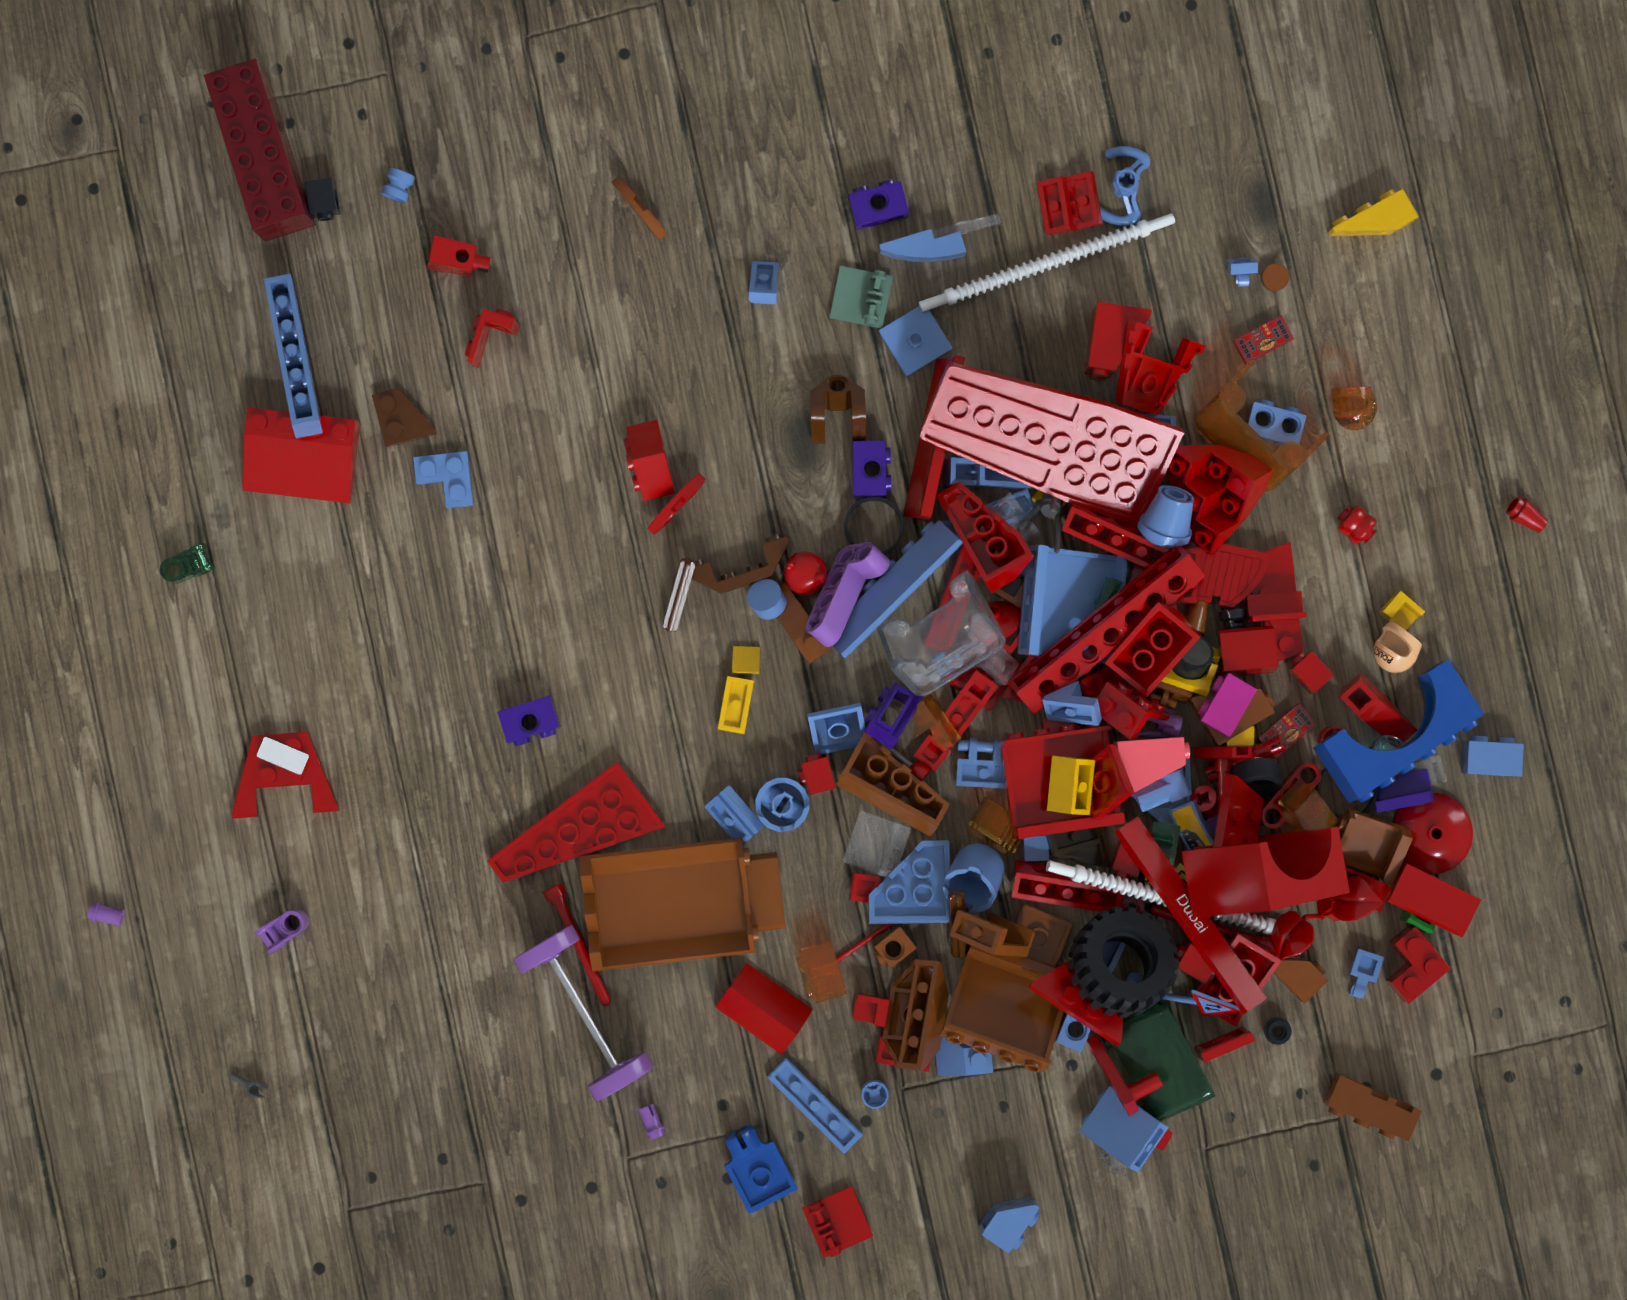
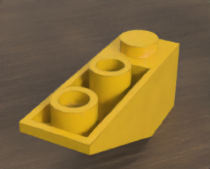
M1391 189L1379 196L1380 202L1374 205L1368 202L1355 210L1357 214L1348 219L1344 215L1332 223L1334 227L1328 232V235H1391L1414 222L1419 216L1403 189L1396 193Z

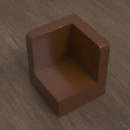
M1017 577L1016 580L996 590L993 594L1021 608L1024 580Z

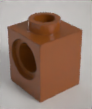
M899 925L874 945L877 951L873 954L882 966L888 964L892 968L917 949V947ZM890 941H897L901 945L900 952L895 956H890L885 951V947Z

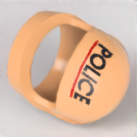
M1390 621L1383 627L1381 637L1376 640L1373 654L1376 663L1383 670L1391 673H1401L1414 665L1422 644L1405 629Z

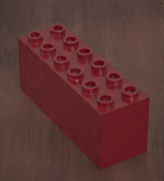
M254 58L204 74L203 76L252 230L266 242L316 226L314 218L309 214L307 195L268 73L257 59Z

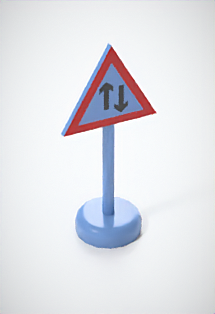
M1131 972L1126 982H1141L1143 976L1140 973ZM1195 990L1191 991L1193 997L1167 993L1162 998L1163 1000L1195 1004L1198 1006L1202 1016L1241 1012L1233 1004Z

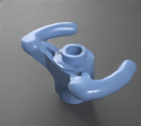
M1117 146L1107 149L1105 156L1109 159L1128 156L1133 157L1136 161L1130 167H1126L1121 171L1118 170L1111 181V191L1122 200L1127 214L1124 216L1115 215L1100 207L1102 220L1118 226L1135 225L1141 217V212L1136 202L1140 174L1150 166V156L1138 148Z

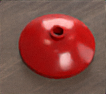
M1433 793L1435 800L1432 802L1399 808L1392 823L1410 828L1413 837L1403 862L1427 874L1443 873L1459 865L1467 856L1473 840L1472 823L1464 807L1455 799L1441 793ZM1435 828L1440 831V836L1437 839H1434L1431 834Z

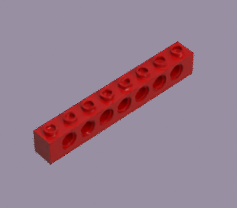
M1174 546L1007 682L1031 712L1035 714L1039 710L1044 709L1042 701L1044 696L1074 683L1082 675L1089 673L1092 667L1103 658L1110 656L1158 601L1168 606L1173 605L1180 596L1189 589L1194 588L1205 575L1181 546Z

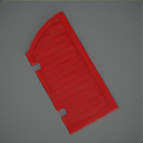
M1191 540L1188 544L1181 546L1184 548L1201 549L1200 570L1205 577L1198 583L1197 600L1211 604L1212 596L1220 597L1219 606L1235 609V606L1247 597L1246 595H1250L1258 586L1267 571L1272 554L1228 544H1222L1211 555ZM1134 563L1130 582L1147 568Z

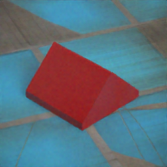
M1262 626L1219 630L1220 659L1218 662V675L1223 677L1226 673H1230L1233 676L1274 673L1279 667L1274 627Z

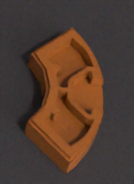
M621 177L614 179L611 182L612 185L642 220L648 230L659 241L667 235L665 229L651 211L643 205L629 185Z

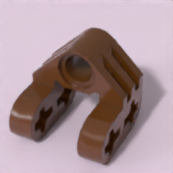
M832 375L810 391L812 444H825V409L829 411H846L851 409L852 443L853 441H866L865 389L845 376Z

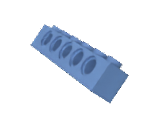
M291 274L265 278L266 294L295 437L300 438L321 434L323 430Z

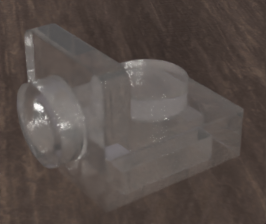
M984 643L975 650L970 665L973 668H982L999 685H1006L1019 663L999 643Z

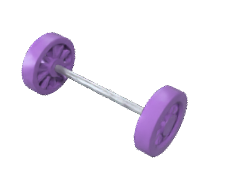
M569 925L513 958V961L521 974L541 963L543 965L547 962L551 964L611 1067L605 1074L587 1086L594 1100L599 1101L646 1074L654 1067V1064L647 1052H642L627 1061L617 1063L556 958L562 954L561 951L580 940L573 925Z

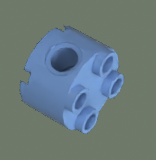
M775 778L766 782L759 790L755 799L756 813L759 820L767 828L777 832L790 831L799 827L806 819L809 812V797L805 788L797 781L790 778Z

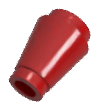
M1517 496L1506 509V514L1510 516L1509 519L1511 521L1535 530L1538 533L1548 523V519L1527 498Z

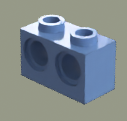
M1259 399L1258 402L1250 404L1242 436L1294 450L1299 447L1307 415L1300 414L1301 410L1298 408L1285 406L1284 409L1274 407V402ZM1257 413H1263L1267 416V426H1260L1256 423L1255 416ZM1283 420H1290L1294 424L1293 433H1286L1282 429Z

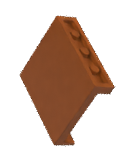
M969 945L940 1036L946 1037L949 1042L954 1044L963 1043L971 1046L976 1052L996 1055L1004 1062H1016L1024 1065L1029 1071L1045 1072L1051 1062L1050 1055L1063 1011L1028 989L1032 982L1056 968L1026 957L992 955Z

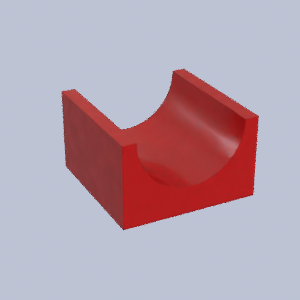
M1338 827L1259 835L1258 843L1194 849L1182 852L1193 917L1273 911L1350 893Z

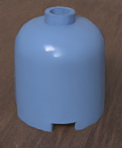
M976 843L963 847L958 852L944 878L943 892L948 899L952 889L962 890L964 892L965 908H970L969 912H983L990 908L998 894L1004 877L1005 864L1001 855L994 848L985 844Z

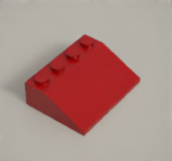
M248 407L244 431L242 490L350 504L361 424L352 419L320 416L323 433L296 438L289 412Z

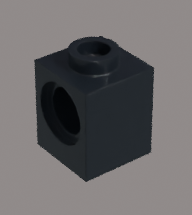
M332 178L305 181L309 214L313 218H317L318 221L333 220L335 215H341L336 182Z

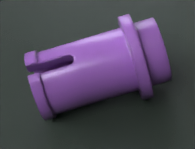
M98 901L97 904L91 903L88 919H91L93 923L100 921L120 927L124 919L125 910L104 906Z
M654 1104L638 1110L647 1131L645 1136H649L650 1141L665 1135L664 1129L666 1128L665 1126L662 1127Z

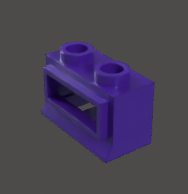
M894 682L891 689L886 686L878 698V701L882 702L880 707L877 709L873 706L865 719L869 725L864 732L892 749L924 697L914 694ZM894 698L904 704V707L891 727L880 719Z

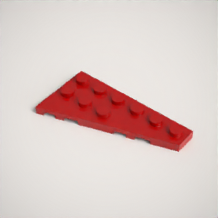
M616 762L496 853L487 862L504 883L667 826L619 763Z

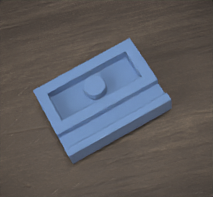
M730 785L704 806L731 839L742 837L743 845L765 827Z

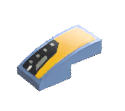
M1196 799L1168 810L1188 850H1193V847L1213 846L1214 832L1210 823H1205Z

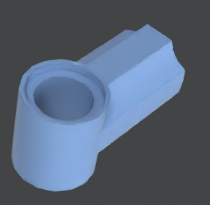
M1178 769L1135 792L1134 797L1141 812H1144L1166 802H1175L1192 793L1182 769Z

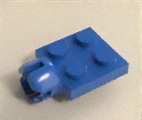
M750 1125L740 1128L744 1143L741 1142L736 1131L726 1137V1146L732 1155V1159L724 1164L749 1214L798 1190L774 1140L772 1139L768 1142L761 1141L755 1128Z

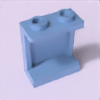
M1109 1086L1107 1090H1104L1099 1095L1097 1105L1093 1111L1084 1117L1079 1132L1125 1166L1138 1173L1169 1127L1138 1105V1111L1128 1116L1113 1088Z

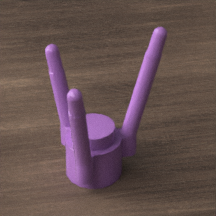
M1166 708L1164 711L1170 715L1168 721L1150 717L1147 720L1156 723V729L1160 731L1141 730L1138 736L1160 738L1173 736L1177 738L1181 730L1183 717L1175 715V710Z

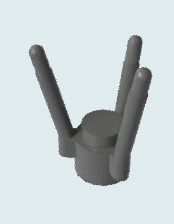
M1044 493L1041 500L1035 501L1034 507L1023 519L1017 530L1021 532L1038 510H1041L1042 514L1046 517H1055L1054 552L1059 553L1063 500Z

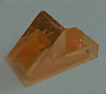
M929 694L918 703L913 739L930 729L934 741L946 751L956 744L961 737L934 697Z

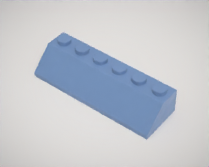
M940 520L936 524L931 521L920 532L923 537L917 543L911 540L901 550L904 554L897 562L892 559L884 575L878 581L873 578L862 589L865 594L856 601L841 637L833 645L844 658H847L962 545L963 542Z

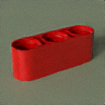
M1301 763L1283 780L1282 789L1273 796H1270L1263 804V815L1260 820L1262 826L1275 829L1284 824L1320 781L1321 772L1317 765ZM1305 767L1310 768L1313 773L1311 781L1307 783L1300 777V773ZM1287 788H1291L1295 792V799L1291 803H1287L1283 799V792ZM1273 808L1277 812L1278 817L1276 822L1269 824L1265 819V813Z

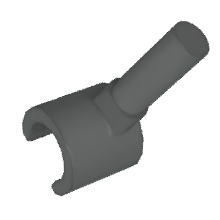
M232 1073L230 1079L247 1089L249 1097L264 1098L263 1095L259 1094L258 1089L259 1087L268 1089L266 1082L249 1081L235 1073Z

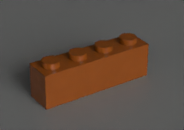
M864 732L835 785L931 837L938 828L950 804L924 781L917 779L911 773L912 770L905 764H900L891 756V752L885 746L881 747L872 739V736Z

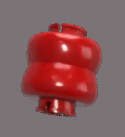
M1359 505L1354 506L1352 509L1347 506L1337 517V520L1340 521L1337 530L1347 536L1355 545L1359 544L1362 540L1366 544L1377 532L1374 529L1377 523L1376 519L1367 514Z

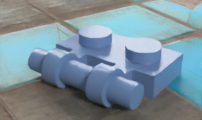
M978 738L958 740V751H968V759H957L956 786L1006 789L1001 761L1000 739H994L993 742L978 741ZM977 752L993 753L992 761L977 760Z

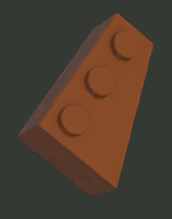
M1335 1073L1323 1103L1330 1106L1328 1111L1343 1118L1346 1113L1355 1117L1353 1122L1368 1129L1370 1125L1380 1129L1379 1134L1393 1140L1397 1136L1408 1142L1422 1112L1408 1103L1339 1073Z

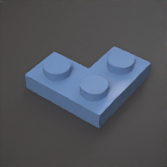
M467 451L413 457L417 485L443 482L447 509L474 506Z

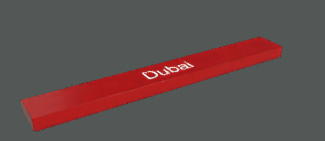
M1139 817L1119 828L1115 834L1244 1015L1267 999L1210 917H1193L1188 886Z

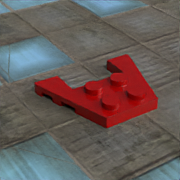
M1129 319L1115 401L1158 415L1177 389L1175 383L1183 373L1187 374L1193 366L1190 362L1197 353L1201 355L1206 346L1183 337L1172 363L1143 354L1153 327Z
M309 732L252 736L232 811V819L258 817L257 788L311 785L313 813L339 811L338 803L322 769L321 761ZM264 737L308 754L309 758L302 774L299 775L257 757Z

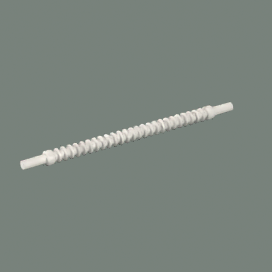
M1170 213L1148 222L1141 220L1137 222L1136 226L1130 224L1129 229L1124 226L1122 231L1116 229L1114 234L1112 232H1109L1108 236L1102 234L1100 239L1094 237V241L1087 239L1086 244L1080 242L1079 246L1073 244L1071 249L1065 247L1063 252L1059 249L1057 254L1051 252L1049 257L1044 254L1043 259L1037 257L1035 262L1030 259L1028 264L1022 262L1020 267L1018 265H1015L1014 269L1008 267L1006 272L1000 270V274L993 272L992 277L986 275L983 280L981 277L978 278L977 282L971 280L969 285L965 282L963 287L959 285L956 286V289L950 287L945 289L943 294L920 301V309L924 312L947 303L948 305H953L957 303L958 299L964 301L966 296L969 299L972 297V294L978 296L980 291L982 293H986V289L993 291L994 286L1000 288L1001 284L1007 286L1009 281L1015 283V279L1021 281L1023 276L1029 278V274L1036 276L1037 271L1043 273L1046 268L1050 271L1052 266L1058 268V264L1065 265L1066 261L1072 263L1074 258L1080 260V256L1087 258L1088 253L1094 255L1095 251L1101 253L1103 248L1105 250H1109V246L1115 248L1117 243L1123 245L1124 241L1130 243L1131 238L1137 240L1138 236L1142 238L1147 237L1152 231L1174 224L1175 218Z
M1051 860L1046 865V871L1071 877L1074 882L1081 883L1084 881L1085 885L1091 882L1093 887L1098 884L1100 889L1105 886L1107 891L1111 890V888L1115 893L1120 890L1122 895L1127 892L1129 897L1134 894L1136 899L1141 896L1143 901L1147 900V898L1151 903L1156 900L1158 905L1163 902L1153 887L1150 888L1149 884L1143 886L1141 882L1136 884L1134 880L1129 882L1127 878L1121 880L1120 876L1114 878L1112 874L1107 876L1105 872L1100 874L1098 870L1094 872L1091 868L1086 870L1081 865L1073 867ZM1250 913L1209 916L1210 918L1213 917L1214 920L1220 918L1221 922L1227 920L1228 924L1234 922L1235 926L1241 924L1242 928L1247 926L1250 930L1255 928L1257 932L1262 930V933L1272 935L1273 927L1276 923L1275 919L1269 917L1264 919L1260 915L1257 918V915L1254 913L1251 916Z

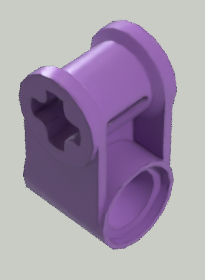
M293 909L271 920L254 933L256 936L261 937L268 948L267 953L271 955L302 933L309 925V917L304 910ZM291 915L297 916L300 920V925L297 929L292 928L289 924Z

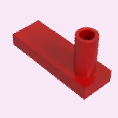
M1097 1035L1087 1039L1090 1051L1128 1116L1138 1111L1136 1100L1163 1086L1156 1072L1126 1086Z

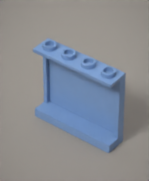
M1028 546L1034 557L1025 567L1018 654L1029 656L1041 655L1124 588L1129 574L1127 559L1120 556L1060 549L1059 553H1055L1054 548H1049V546ZM1108 657L1103 658L1098 663L1105 664V661L1108 659Z

